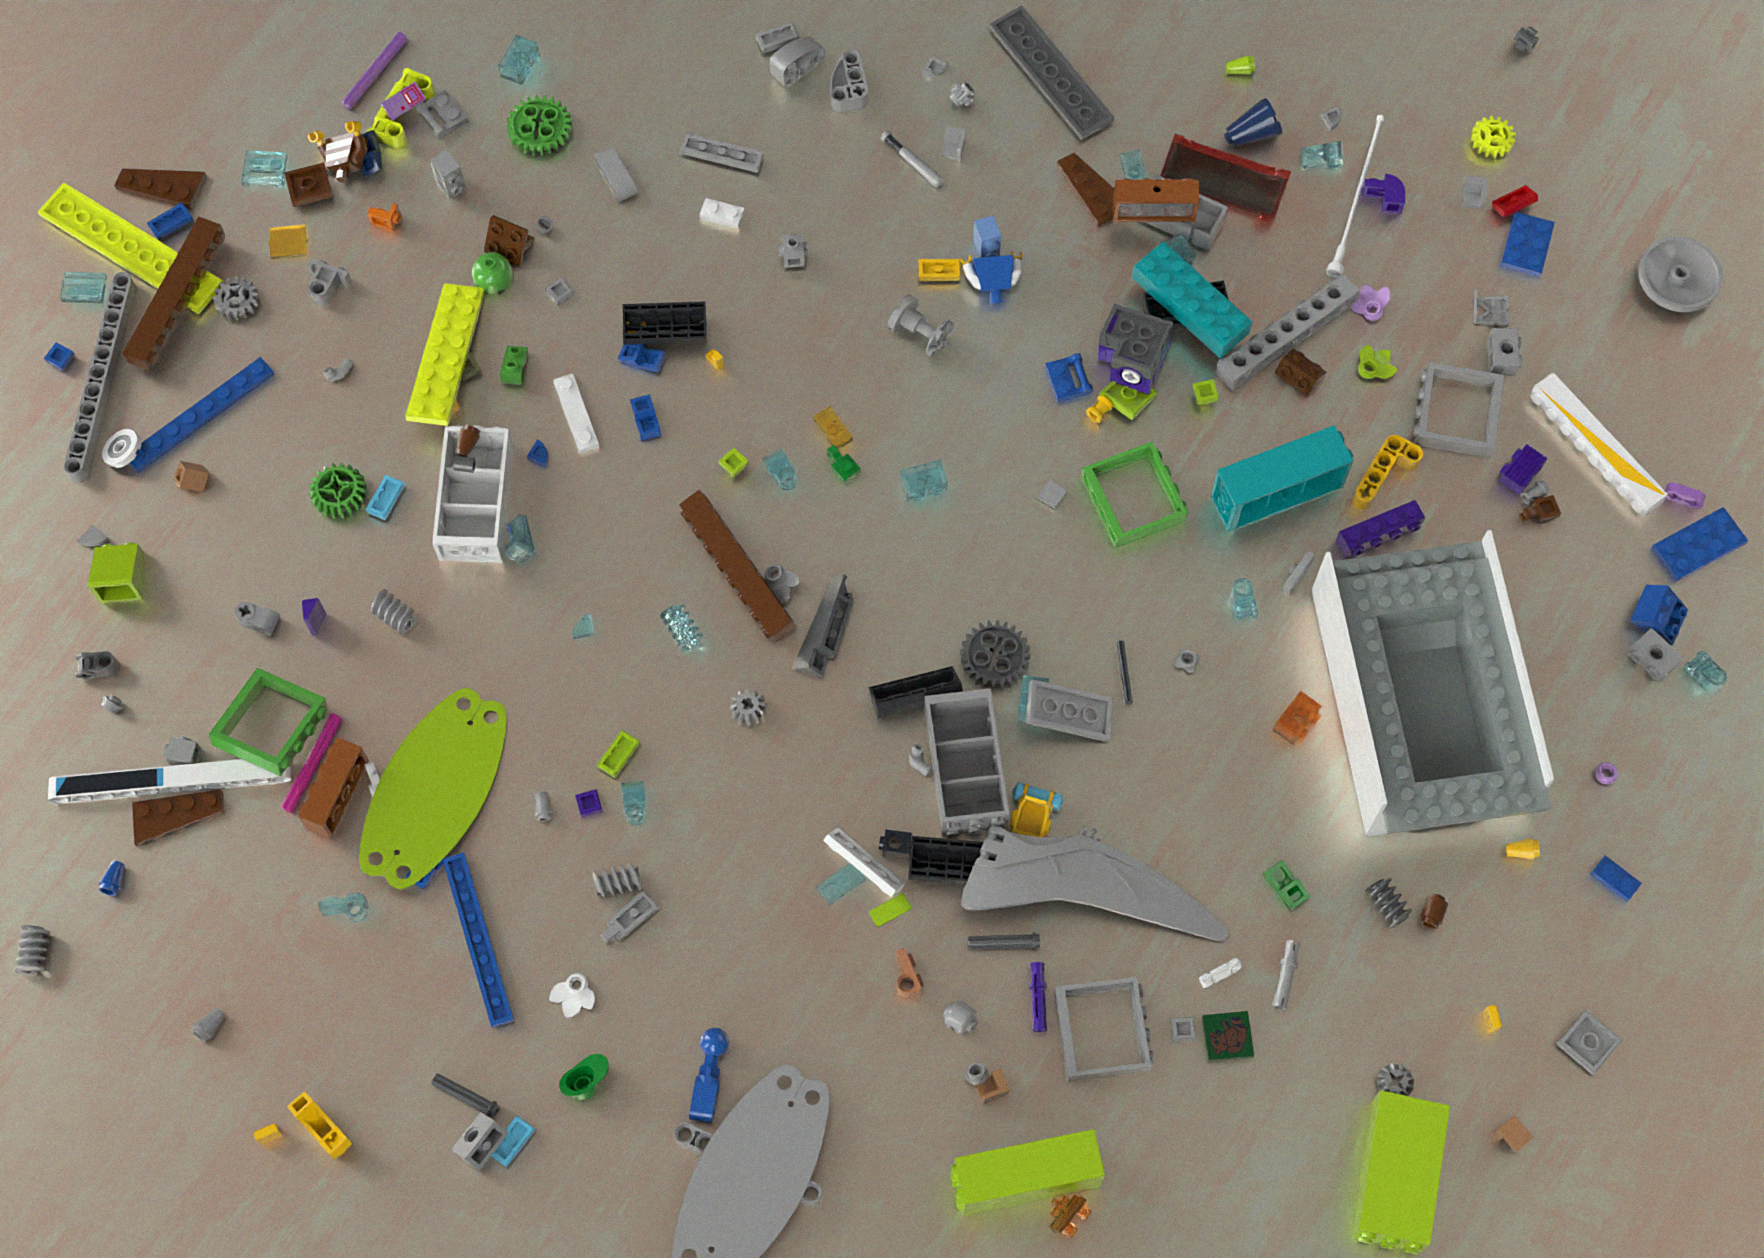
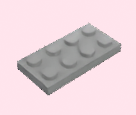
M1032 680L1029 682L1026 724L1106 742L1110 739L1113 698Z

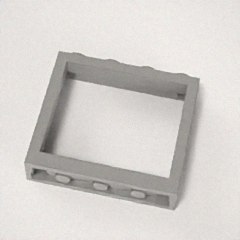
M1429 362L1427 369L1422 370L1420 379L1424 384L1423 388L1420 387L1418 400H1421V405L1417 406L1415 418H1418V425L1415 424L1413 429V436H1416L1415 444L1423 447L1491 458L1495 450L1504 375ZM1433 377L1491 387L1484 442L1426 432Z
M1137 977L1055 987L1054 996L1067 1082L1150 1071L1151 1064H1154L1153 1051L1148 1049L1147 1042L1151 1041L1150 1031L1144 1025V1020L1147 1019L1146 1007L1141 1006L1140 997H1143V988L1141 984H1138ZM1129 990L1141 1063L1077 1071L1066 997Z

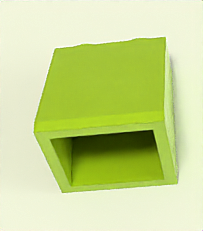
M127 542L123 545L104 544L102 547H95L88 587L99 603L143 599V551L139 544Z

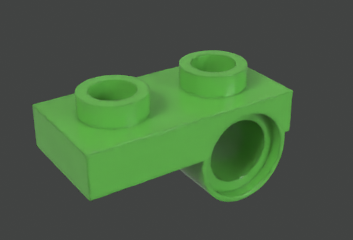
M507 346L500 370L501 383L523 385L528 347Z

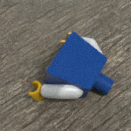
M1011 251L1010 255L974 258L973 261L971 255H968V261H962V258H959L960 267L964 269L967 279L974 288L980 289L981 293L990 292L991 304L1003 303L1002 291H1009L1011 286L1016 285L1022 273L1021 261L1023 253L1020 252V255L1016 257L1013 255V251Z

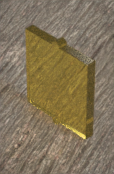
M305 225L269 228L270 241H268V245L270 246L271 259L307 256L306 243H308V239L306 238Z

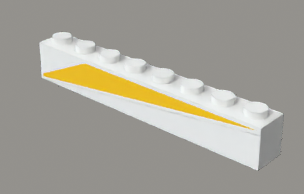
M1551 373L1534 386L1530 394L1533 402L1546 412L1547 417L1560 427L1561 432L1574 442L1575 447L1588 457L1589 462L1602 472L1603 477L1617 488L1618 493L1631 503L1632 508L1644 517L1663 503L1668 494L1554 373Z

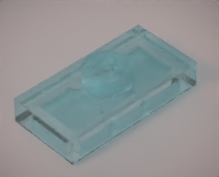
M1140 150L1120 153V161L1125 178L1130 180L1148 178Z
M849 863L816 886V889L830 906L866 881V878L861 871Z

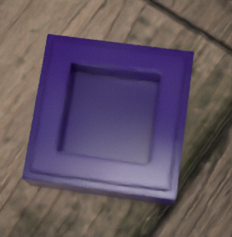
M597 789L575 795L581 818L603 812Z

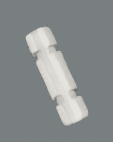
M1234 958L1228 964L1225 963L1211 970L1209 974L1206 973L1200 976L1199 981L1203 988H1207L1213 982L1217 983L1230 976L1232 972H1238L1241 970L1242 965L1237 958Z

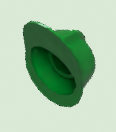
M602 1054L589 1055L567 1071L559 1081L561 1093L573 1097L574 1100H587L594 1096L598 1090L599 1082L608 1072L609 1062L607 1057Z

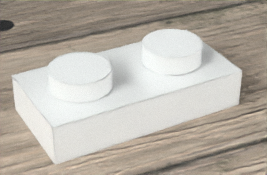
M705 198L699 216L702 220L739 229L745 211L743 207Z

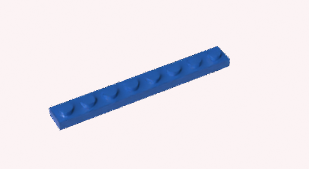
M259 357L141 443L140 450L137 449L135 452V459L130 462L137 473H140L274 375L273 370Z
M465 853L444 858L442 860L491 1027L495 1028L513 1022L514 1018Z

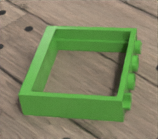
M1153 442L1093 463L1082 469L1081 477L1115 548L1186 521L1188 514L1187 504L1181 500L1178 485L1172 482L1170 469L1167 465L1164 466L1161 460V451L1155 448ZM1148 458L1175 514L1123 533L1097 477Z
M257 668L209 733L212 746L281 776L286 768L292 765L295 755L303 750L305 741L314 734L319 721L325 718V713L328 710L326 698ZM265 686L311 706L276 757L229 737Z

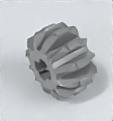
M748 688L745 690V694L738 691V697H732L731 702L733 704L729 706L730 711L733 712L732 718L738 719L740 725L744 721L747 722V726H751V721L758 724V717L764 718L765 712L763 710L767 709V704L763 703L765 700L764 696H758L757 690L750 694Z

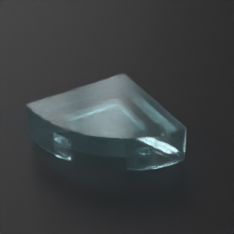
M591 613L582 616L576 623L572 631L573 639L595 636Z

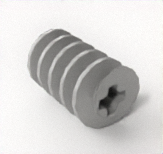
M386 589L381 590L372 602L371 613L377 615L380 620H384L386 624L397 630L399 634H406L416 625L419 613L412 616L414 612L412 608L406 611L407 604L403 603L400 605V599L393 601V594L387 595Z
M629 863L628 870H625L623 865H620L619 872L614 867H611L609 875L605 869H602L601 876L596 871L593 872L597 895L599 896V893H601L603 898H607L608 891H610L612 896H615L616 889H619L621 894H624L626 886L630 892H633L635 884L639 890L642 889L638 866L634 868L632 863Z
M23 925L21 928L24 931L20 932L22 940L18 943L21 948L17 950V955L20 957L16 959V964L19 966L15 967L14 972L23 975H37L38 971L45 970L44 966L39 965V962L46 961V958L40 956V953L48 951V949L41 946L42 944L49 943V940L44 939L43 936L50 935V931L39 926Z

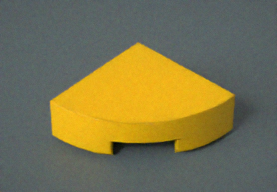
M712 349L706 353V358L717 370L724 367L723 356L718 351Z

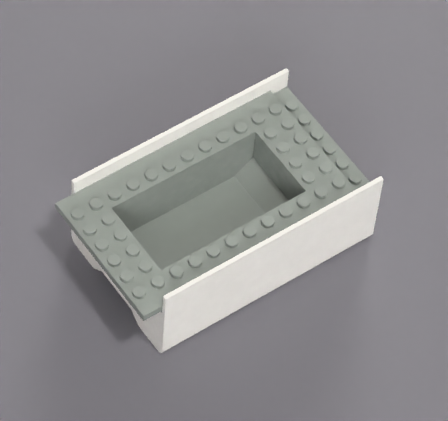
M1487 530L1482 541L1339 561H1332L1331 552H1326L1311 591L1366 836L1549 811L1551 806L1547 789L1553 783L1554 777L1492 531Z

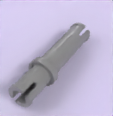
M1292 940L1286 941L1284 956L1280 960L1281 970L1272 1007L1277 1008L1278 1006L1280 1010L1287 1009L1294 970L1298 967L1296 961L1301 944L1299 942L1294 944L1295 941Z

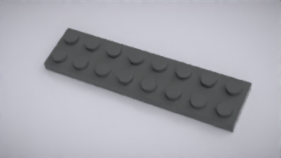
M1022 5L990 23L989 29L1081 141L1114 122V116Z

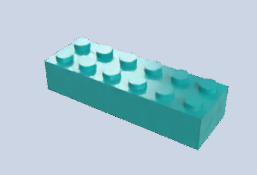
M1164 241L1134 265L1132 279L1220 359L1250 333L1253 321Z

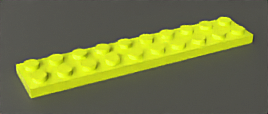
M64 182L38 211L42 218L157 289L178 252ZM206 271L205 277L200 279L197 285L196 293L189 299L187 308L200 314L213 299V296L216 295L214 290L221 288L219 283L224 284L223 280Z

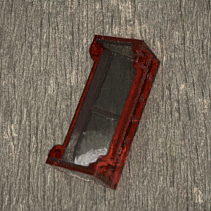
M1174 134L1160 176L1172 180H1182L1184 178L1199 180V194L1259 215L1258 219L1270 222V219H1276L1292 175L1291 171L1282 168L1281 170H1276V167L1263 165L1196 143L1193 140L1189 142L1184 136Z

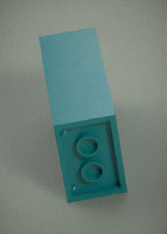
M1333 425L1218 469L1210 497L1227 531L1230 532L1342 489L1354 460L1352 457L1354 456L1352 451L1346 448L1343 434Z

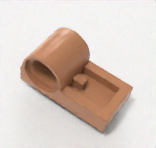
M905 948L896 951V958L903 972L897 979L898 994L903 998H914L922 995L921 987L924 986L921 975L916 974L913 966H916L912 954H907ZM909 981L913 984V988L904 990L901 984Z

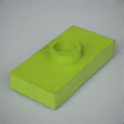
M621 730L597 763V767L616 778L641 744L640 741Z

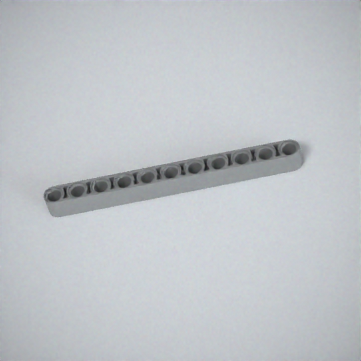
M127 272L117 273L112 280L64 463L66 473L75 483H82L89 476L136 294V286Z

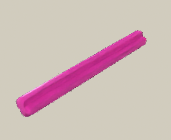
M330 714L281 805L283 810L292 813L342 721L339 715Z

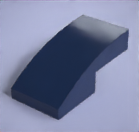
M374 130L363 134V137L368 139V151L361 168L364 177L382 170L381 152Z

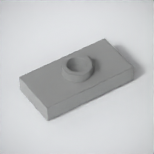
M793 22L756 34V39L763 54L782 48L789 42L800 38Z
M1308 551L1298 565L1294 563L1288 572L1290 576L1285 581L1282 589L1284 593L1290 594L1312 565L1315 557L1313 553Z

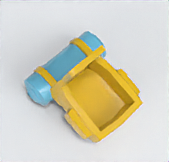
M1018 782L1015 788H1013V799L1018 801V807L1011 814L1009 824L1011 832L1033 837L1048 836L1052 823L1049 817L1052 810L1058 811L1063 804L1062 794Z

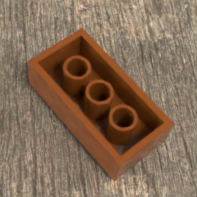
M338 737L335 743L329 746L328 757L325 763L320 765L317 780L310 785L308 790L309 796L306 802L301 804L298 811V817L308 831L332 839L366 769L364 764L369 763V759L361 746Z

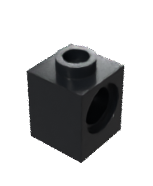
M885 829V836H880L879 849L882 850V857L909 860L912 833ZM892 841H898L901 846L899 848H892L889 844Z

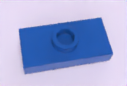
M180 203L147 222V225L159 241L194 221L184 204Z

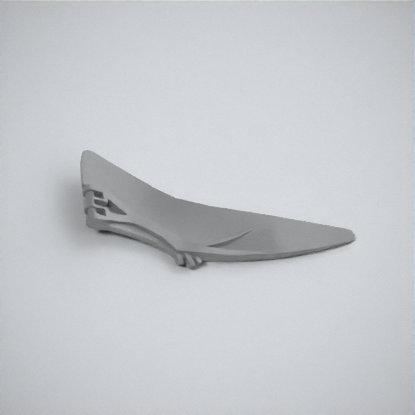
M990 826L987 833L989 836L983 842L980 850L981 856L976 859L961 900V906L967 910H986L1035 902L1063 900L1095 906L1215 941L1224 942L1229 934L1226 927L1178 885L1132 856L1100 842L1102 839L1100 835L1092 838L1097 832V829L1094 827L1087 834H1084L1087 828L1083 826L1075 836L1045 838L1009 832L1001 827Z

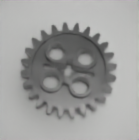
M988 620L987 627L979 623V630L973 627L972 635L966 634L967 641H962L964 649H960V655L963 656L961 663L965 664L963 670H970L969 678L976 676V684L982 680L984 688L988 683H991L992 689L995 688L996 684H999L1000 688L1003 689L1005 682L1012 686V679L1018 682L1020 679L1019 674L1025 675L1024 668H1029L1027 660H1030L1031 654L1027 653L1030 651V646L1025 645L1027 638L1020 639L1022 631L1015 633V625L1010 629L1007 628L1008 622L1000 626L999 620L996 621L995 625H992L990 620ZM999 638H1002L1003 641L1001 642L999 647V654L996 655L992 671H988V668L990 667V664L992 662V655H994L996 651ZM985 639H991L994 641V643L989 645L985 644L983 641ZM1010 645L1014 647V650L1007 651L1004 647ZM978 658H984L987 660V662L984 664H980L976 660ZM1002 664L1007 666L1008 669L1002 671L997 666Z

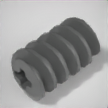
M1391 878L1381 879L1365 890V892L1373 891L1369 898L1372 900L1377 899L1374 903L1375 907L1383 906L1379 913L1381 915L1388 914L1384 919L1385 922L1393 921L1389 926L1390 929L1404 922L1412 909H1403L1407 901H1398L1402 896L1401 893L1393 894L1397 887L1388 886L1392 881Z

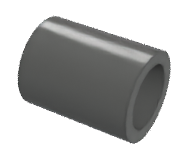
M455 456L453 463L454 471L474 473L476 467L475 458Z

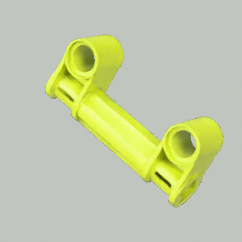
M405 68L403 76L395 83L386 100L413 82L417 84L425 96L426 100L424 101L435 97V89L430 77ZM381 107L374 118L375 122L366 132L374 130L378 142L393 148H402L407 143V137L402 125L394 122V120L392 121L384 108Z

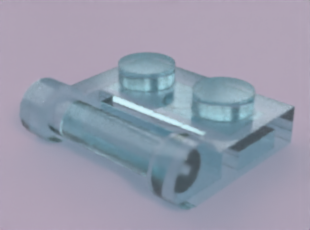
M246 150L241 177L242 186L255 184L284 188L287 154L284 152ZM251 172L276 174V178L250 175Z

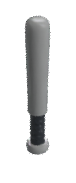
M887 130L882 134L881 140L888 142L895 148L899 155L935 188L942 186L944 179L906 146L900 144L892 136L891 131Z

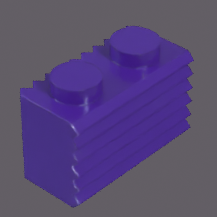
M1526 444L1523 449L1518 448L1511 457L1513 459L1512 463H1506L1499 472L1502 474L1499 482L1519 496L1542 469L1547 460V457L1530 447L1529 444Z

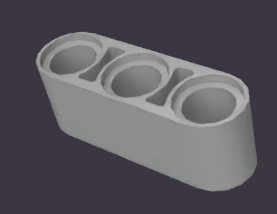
M613 146L594 154L595 161L618 202L638 194L632 178Z

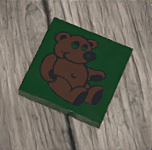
M1248 1011L1202 1015L1208 1062L1254 1057Z

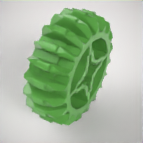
M341 462L336 467L332 463V468L328 469V467L324 466V472L317 471L318 477H312L313 484L309 485L311 491L309 492V497L312 499L313 506L316 507L318 512H323L324 516L328 517L331 514L332 518L336 519L337 515L340 514L341 518H344L345 513L348 512L352 515L353 509L359 511L360 507L358 504H364L363 497H367L365 490L367 489V484L364 482V476L360 474L359 470L353 469L350 464L345 467ZM340 479H347L351 482L349 483L348 481H340ZM324 499L335 500L337 503L328 502Z

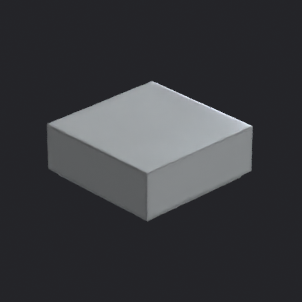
M562 277L545 288L546 293L558 306L575 295L572 288Z
M1049 480L1039 493L1038 499L1056 509L1066 496L1067 490Z
M1193 1017L1170 1019L1172 1043L1196 1040Z

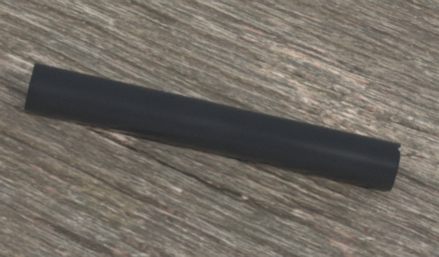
M1117 641L1116 649L1124 704H1132L1133 698L1124 641Z

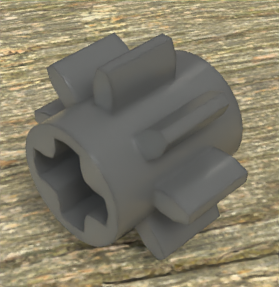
M1531 26L1527 27V29L1522 27L1514 37V40L1517 42L1515 47L1522 52L1526 49L1531 51L1539 41V38L1535 36L1538 31Z

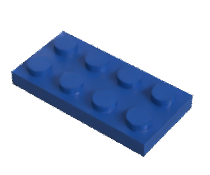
M1722 507L1655 543L1652 546V550L1675 582H1678L1746 545L1748 539L1726 509Z

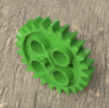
M536 95L535 100L527 97L528 102L526 103L520 100V107L514 105L515 111L509 112L510 117L507 118L508 125L506 127L509 139L512 140L513 145L517 144L518 150L524 147L526 154L532 150L533 156H535L537 151H540L541 156H543L545 150L551 154V148L558 151V144L564 146V139L569 140L568 133H572V120L570 119V112H567L566 106L561 105L560 100L555 103L554 97H551L548 101L546 95L542 99H539L538 95Z

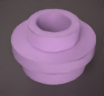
M1604 762L1597 766L1595 776L1599 782L1611 784L1617 779L1618 771L1613 764ZM1607 771L1609 777L1604 776L1602 772Z

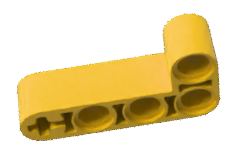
M1398 435L1388 436L1358 485L1352 500L1353 505L1360 510L1368 509L1394 465L1396 464L1408 471L1417 469L1423 457L1422 449ZM1389 446H1394L1397 450H1393ZM1408 456H1413L1416 460H1412ZM1379 462H1384L1387 466H1382ZM1373 478L1377 480V483L1371 482L1369 479ZM1365 491L1368 492V495L1362 498Z

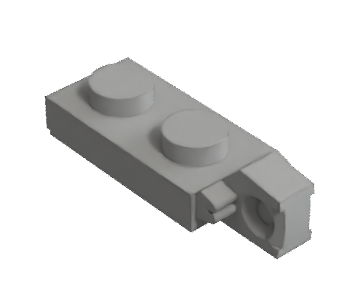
M642 891L610 918V921L606 924L608 929L601 934L602 939L608 945L616 938L619 940L625 938L655 913L659 906L645 891Z

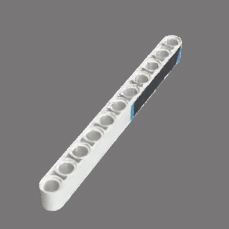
M243 759L56 776L49 778L48 801L50 803L63 804L286 783L291 781V766L287 767L281 776Z

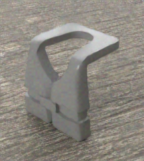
M1474 289L1473 323L1486 326H1509V297L1506 295L1477 298V289ZM1477 305L1483 307L1486 310V312L1479 317H1477Z

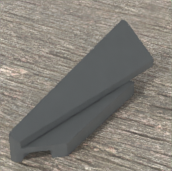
M845 574L835 575L831 578L794 662L793 670L821 678L824 676L827 657L833 658L836 656L854 601L852 593L847 592L845 585L847 576Z

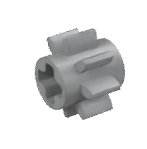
M957 81L951 87L952 94L950 98L957 106L963 104L968 106L974 101L973 94L975 91L969 83L963 82L960 84Z

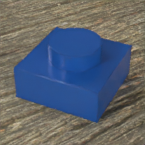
M55 342L44 357V360L63 371L75 354L72 350Z

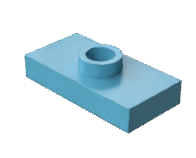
M385 474L369 502L366 512L386 521L403 491L405 483Z
M517 1115L506 1128L508 1135L491 1155V1157L506 1168L536 1131L535 1128Z

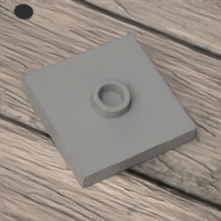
M1585 1010L1556 1045L1590 1074L1594 1075L1622 1042V1039L1590 1012Z

